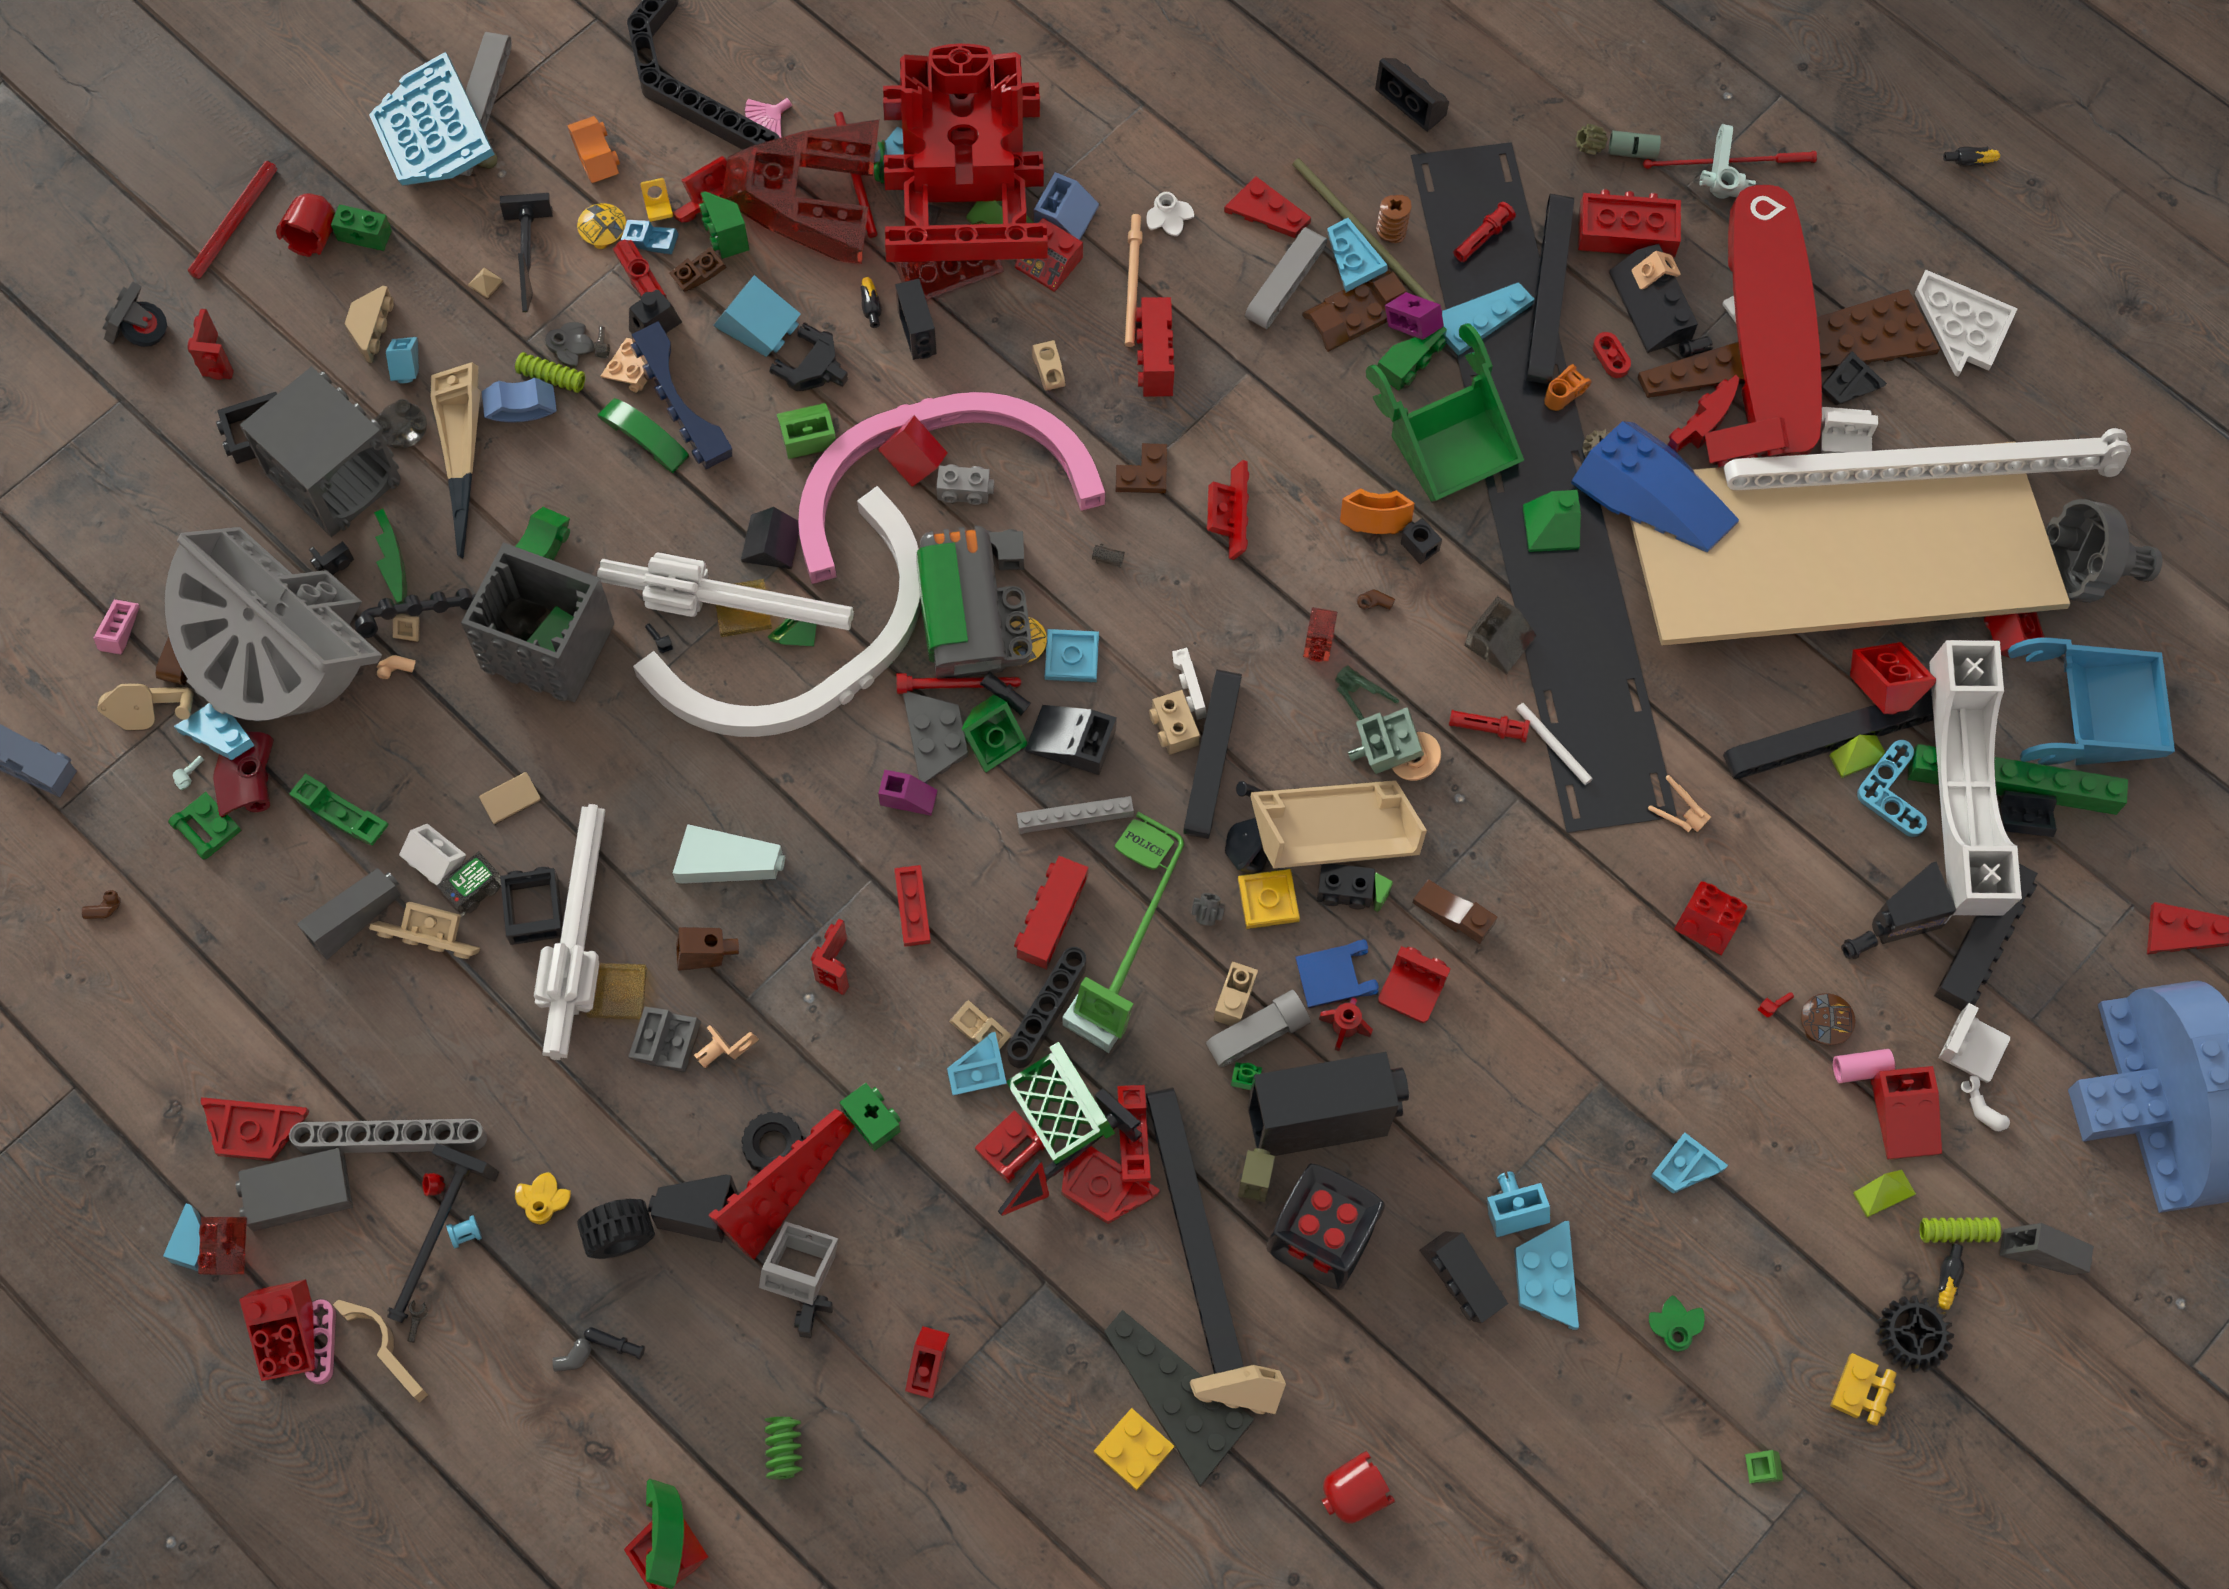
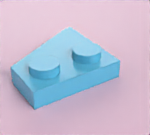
M1684 1132L1651 1177L1670 1192L1676 1193L1723 1172L1728 1165Z

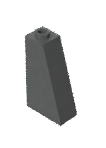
M377 868L302 919L297 925L307 940L328 960L401 895L396 887L399 883L389 872L384 875Z

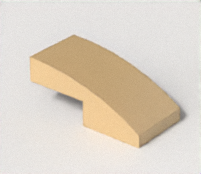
M969 1000L962 1005L949 1021L976 1044L981 1042L990 1033L996 1032L999 1050L1011 1036L992 1017L988 1018Z

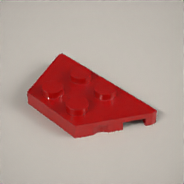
M201 1097V1105L207 1118L206 1123L212 1136L215 1154L221 1157L273 1162L290 1140L289 1133L291 1128L297 1123L303 1122L309 1115V1110L306 1107Z
M1092 1146L1064 1168L1061 1195L1107 1224L1155 1198L1160 1193V1189L1147 1181L1123 1182L1121 1165Z

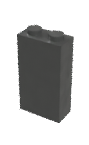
M339 1148L238 1171L239 1181H236V1190L239 1198L242 1197L243 1207L240 1208V1217L242 1223L246 1224L252 1231L353 1208L344 1153Z

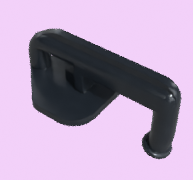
M1245 781L1238 782L1236 786V793L1240 797L1245 795L1250 797L1251 792H1263V790L1247 784ZM1256 818L1235 823L1228 831L1225 854L1235 867L1249 875L1259 873L1267 862Z

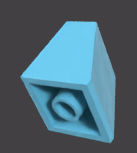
M754 275L713 326L760 354L767 356L771 351L777 353L785 343L782 340L783 336L786 333L791 335L797 328L799 323L796 320L801 313Z

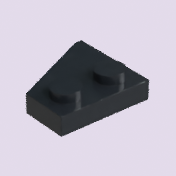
M1852 351L1846 355L1824 381L1822 393L1835 405H1839L1878 390L1887 383Z

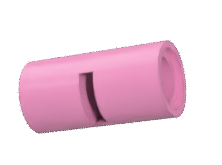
M1890 1049L1840 1055L1833 1058V1071L1838 1083L1873 1079L1879 1071L1895 1070V1061Z

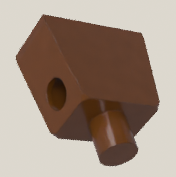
M679 927L676 942L677 969L681 971L721 966L724 955L739 954L738 938L723 939L721 928Z

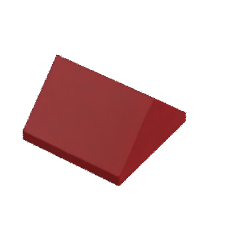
M915 415L878 449L911 487L936 470L948 454Z

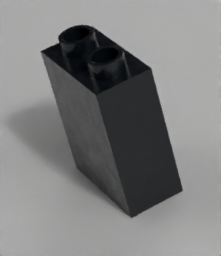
M1387 1052L1256 1074L1253 1077L1247 1106L1256 1149H1264L1269 1151L1270 1155L1278 1156L1388 1136L1394 1117L1403 1116L1402 1101L1409 1100V1089L1404 1069L1402 1067L1390 1069Z

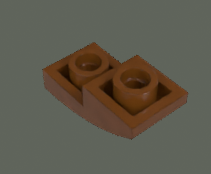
M709 247L693 261H690L689 258L684 260L669 274L685 292L705 283L727 267L714 250Z

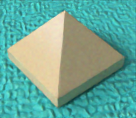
M483 268L468 286L488 299L503 283V280L486 268Z
M405 614L396 615L393 618V638L418 642L419 617Z

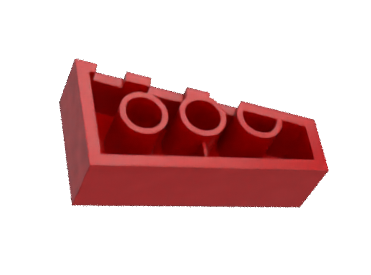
M1141 297V307H1136V322H1141V329H1137V344H1142V350H1137V365H1142V372H1138V387H1143V397L1173 396L1174 350L1173 330H1171V297Z

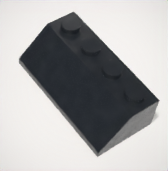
M1659 244L1636 250L1609 271L1611 279L1647 353L1679 344L1687 338L1692 340L1698 326L1675 276L1664 274L1644 290L1639 288L1632 269L1653 252H1663Z

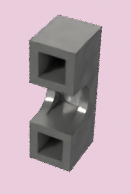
M1008 529L1003 532H991L987 530L990 535L992 554L996 556L999 562V570H1024L1023 531Z

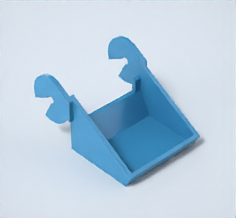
M2058 638L2028 639L2018 642L2009 648L2008 655L2010 658L2030 654L2026 657V662L2050 660L2065 654L2064 672H2067L2075 744L2047 743L2029 747L2021 752V761L2027 762L2040 759L2038 764L2054 765L2075 759V765L2161 758L2175 752L2161 652L2072 645L2071 640Z

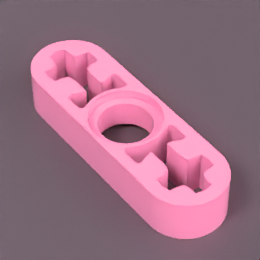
M316 1300L312 1303L314 1326L320 1327V1320L315 1316V1313L320 1312L321 1307L328 1312V1315H323L322 1324L328 1327V1329H314V1338L320 1334H324L328 1338L327 1345L324 1348H314V1355H327L326 1358L321 1357L320 1360L321 1365L326 1370L320 1373V1377H317L312 1371L304 1373L314 1384H324L333 1375L336 1311L328 1301ZM315 1357L316 1369L318 1367V1359Z

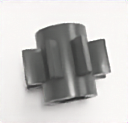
M1203 893L1200 899L1194 898L1191 914L1196 915L1195 920L1198 923L1212 926L1216 920L1222 921L1225 904L1220 903L1221 898L1218 895Z

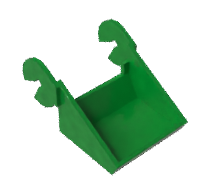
M1469 323L1460 326L1459 337L1474 350V352L1465 355L1478 376L1472 379L1471 386L1409 414L1407 408H1404L1402 401L1396 402L1390 384L1381 369L1376 365H1370L1366 369V378L1381 392L1372 396L1377 407L1383 415L1390 418L1393 422L1391 436L1431 502L1524 461L1491 376L1493 365L1480 334Z

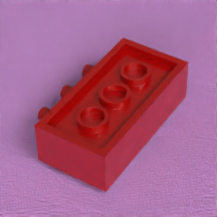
M1606 189L1602 190L1600 194L1583 193L1579 207L1578 250L1632 254L1636 250L1659 244L1663 253L1669 254L1674 258L1676 257L1681 242V200L1658 198L1656 193H1651L1649 198L1635 197L1631 191L1626 192L1625 196L1610 195V191Z

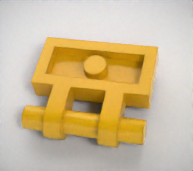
M1851 1353L1830 1407L1854 1418L1860 1416L1862 1409L1870 1413L1867 1422L1877 1426L1880 1417H1884L1887 1410L1885 1404L1889 1393L1892 1394L1896 1386L1894 1380L1897 1373L1886 1369L1883 1378L1875 1376L1878 1364ZM1871 1386L1878 1389L1874 1401L1867 1399Z

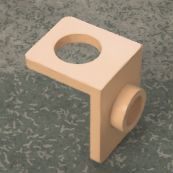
M1659 251L1653 252L1632 269L1639 288L1643 290L1664 274L1676 277L1681 275L1673 257Z

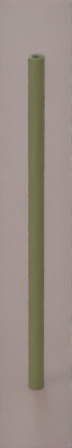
M1300 158L1296 159L1292 165L1343 219L1349 218L1386 264L1418 297L1437 303Z

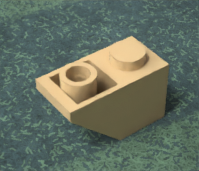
M1232 962L1215 1009L1214 1021L1233 1026L1243 1020L1258 973L1257 969Z

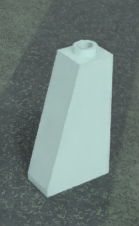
M688 824L673 870V876L676 883L776 879L778 870L782 871L784 868L786 857L782 853L781 845Z

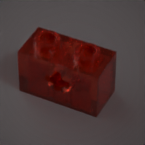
M1312 607L1303 657L1315 662L1329 661L1337 611Z
M201 1217L199 1228L200 1247L197 1259L199 1266L198 1274H244L247 1217Z

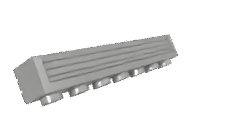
M1128 796L1017 813L1019 834L1130 818L1134 816L1132 798Z

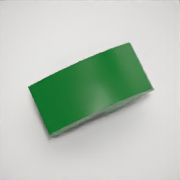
M1236 1062L1231 1086L1251 1090L1253 1077L1256 1074L1262 1073V1067L1251 1063Z

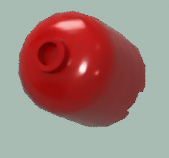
M311 193L301 194L292 201L276 229L277 238L279 240L283 238L289 244L288 249L306 257H311L312 253L320 255L333 230L331 223L335 216V209L320 195Z
M1367 1450L1332 1471L1323 1482V1491L1326 1498L1321 1501L1329 1515L1335 1513L1344 1523L1353 1524L1395 1503L1393 1496L1389 1495L1386 1497L1385 1495L1390 1490L1377 1466H1374L1372 1462L1367 1463V1460L1371 1458Z

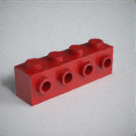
M1058 856L1056 863L1051 862L1046 873L1048 881L1045 887L1040 886L1036 894L1035 900L1038 903L1035 909H1030L1026 916L1025 924H1027L1025 932H1020L1016 938L1014 947L1017 948V958L1047 970L1087 881L1089 867L1062 856Z

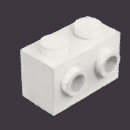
M429 824L410 830L399 854L410 866L416 868L430 882L437 886L448 883V879L461 867L466 857L465 853Z

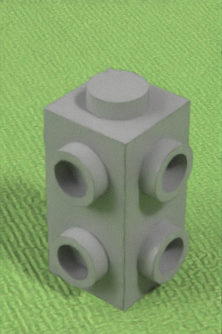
M953 464L939 466L937 500H942L946 503L959 501L968 502L972 505L988 504L989 494H994V479H990V469H984L979 466L965 468Z

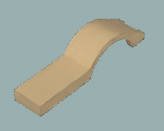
M337 1300L333 1305L348 1322L357 1318L371 1319L380 1325L383 1336L382 1345L377 1356L419 1403L427 1397L428 1394L392 1354L394 1339L387 1322L369 1308Z

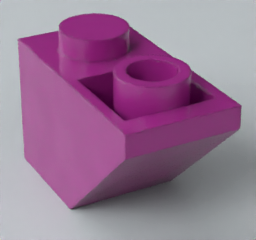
M884 770L878 795L880 806L932 816L938 791L910 774Z

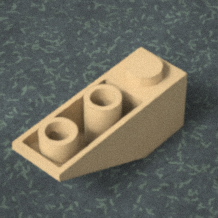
M1256 1365L1204 1376L1190 1381L1194 1396L1201 1401L1212 1402L1213 1400L1222 1402L1231 1408H1238L1239 1406L1249 1408L1258 1414H1265L1266 1412L1276 1414L1286 1385L1279 1370Z

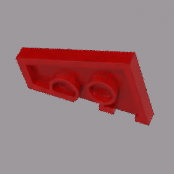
M1257 176L1224 207L1225 213L1231 215L1235 213L1244 216V220L1252 223L1255 220L1267 225L1271 230L1296 238L1303 228L1311 223L1309 215Z
M2157 902L2151 905L2147 955L2162 951L2177 952L2182 949L2229 946L2228 916Z

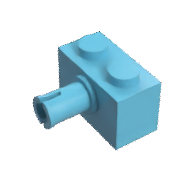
M1507 1172L1508 1179H1506L1505 1173L1498 1176L1497 1180L1503 1193L1487 1197L1488 1215L1496 1237L1550 1223V1205L1541 1183L1519 1189L1513 1172Z

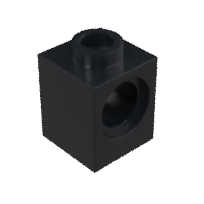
M1423 518L1416 523L1410 522L1403 529L1401 545L1420 565L1440 551L1442 538ZM1420 537L1425 541L1419 542L1415 538Z

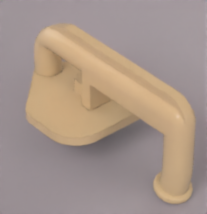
M120 684L113 691L106 692L100 697L97 710L125 730H143L150 728L154 723L153 703L180 702V706L175 709V714L182 720L188 719L191 714L194 693L188 687L148 688L143 684Z

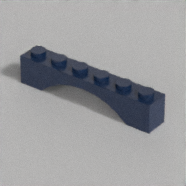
M659 321L633 333V344L630 345L631 350L636 358L641 357L645 365L642 368L649 380L653 378L657 386L654 388L661 401L666 400L669 406L667 408L668 414L673 422L678 421L681 426L679 432L685 443L690 442L694 450L691 452L697 464L702 463L705 470L732 457V447L721 428L697 416L677 394L669 371L671 342Z

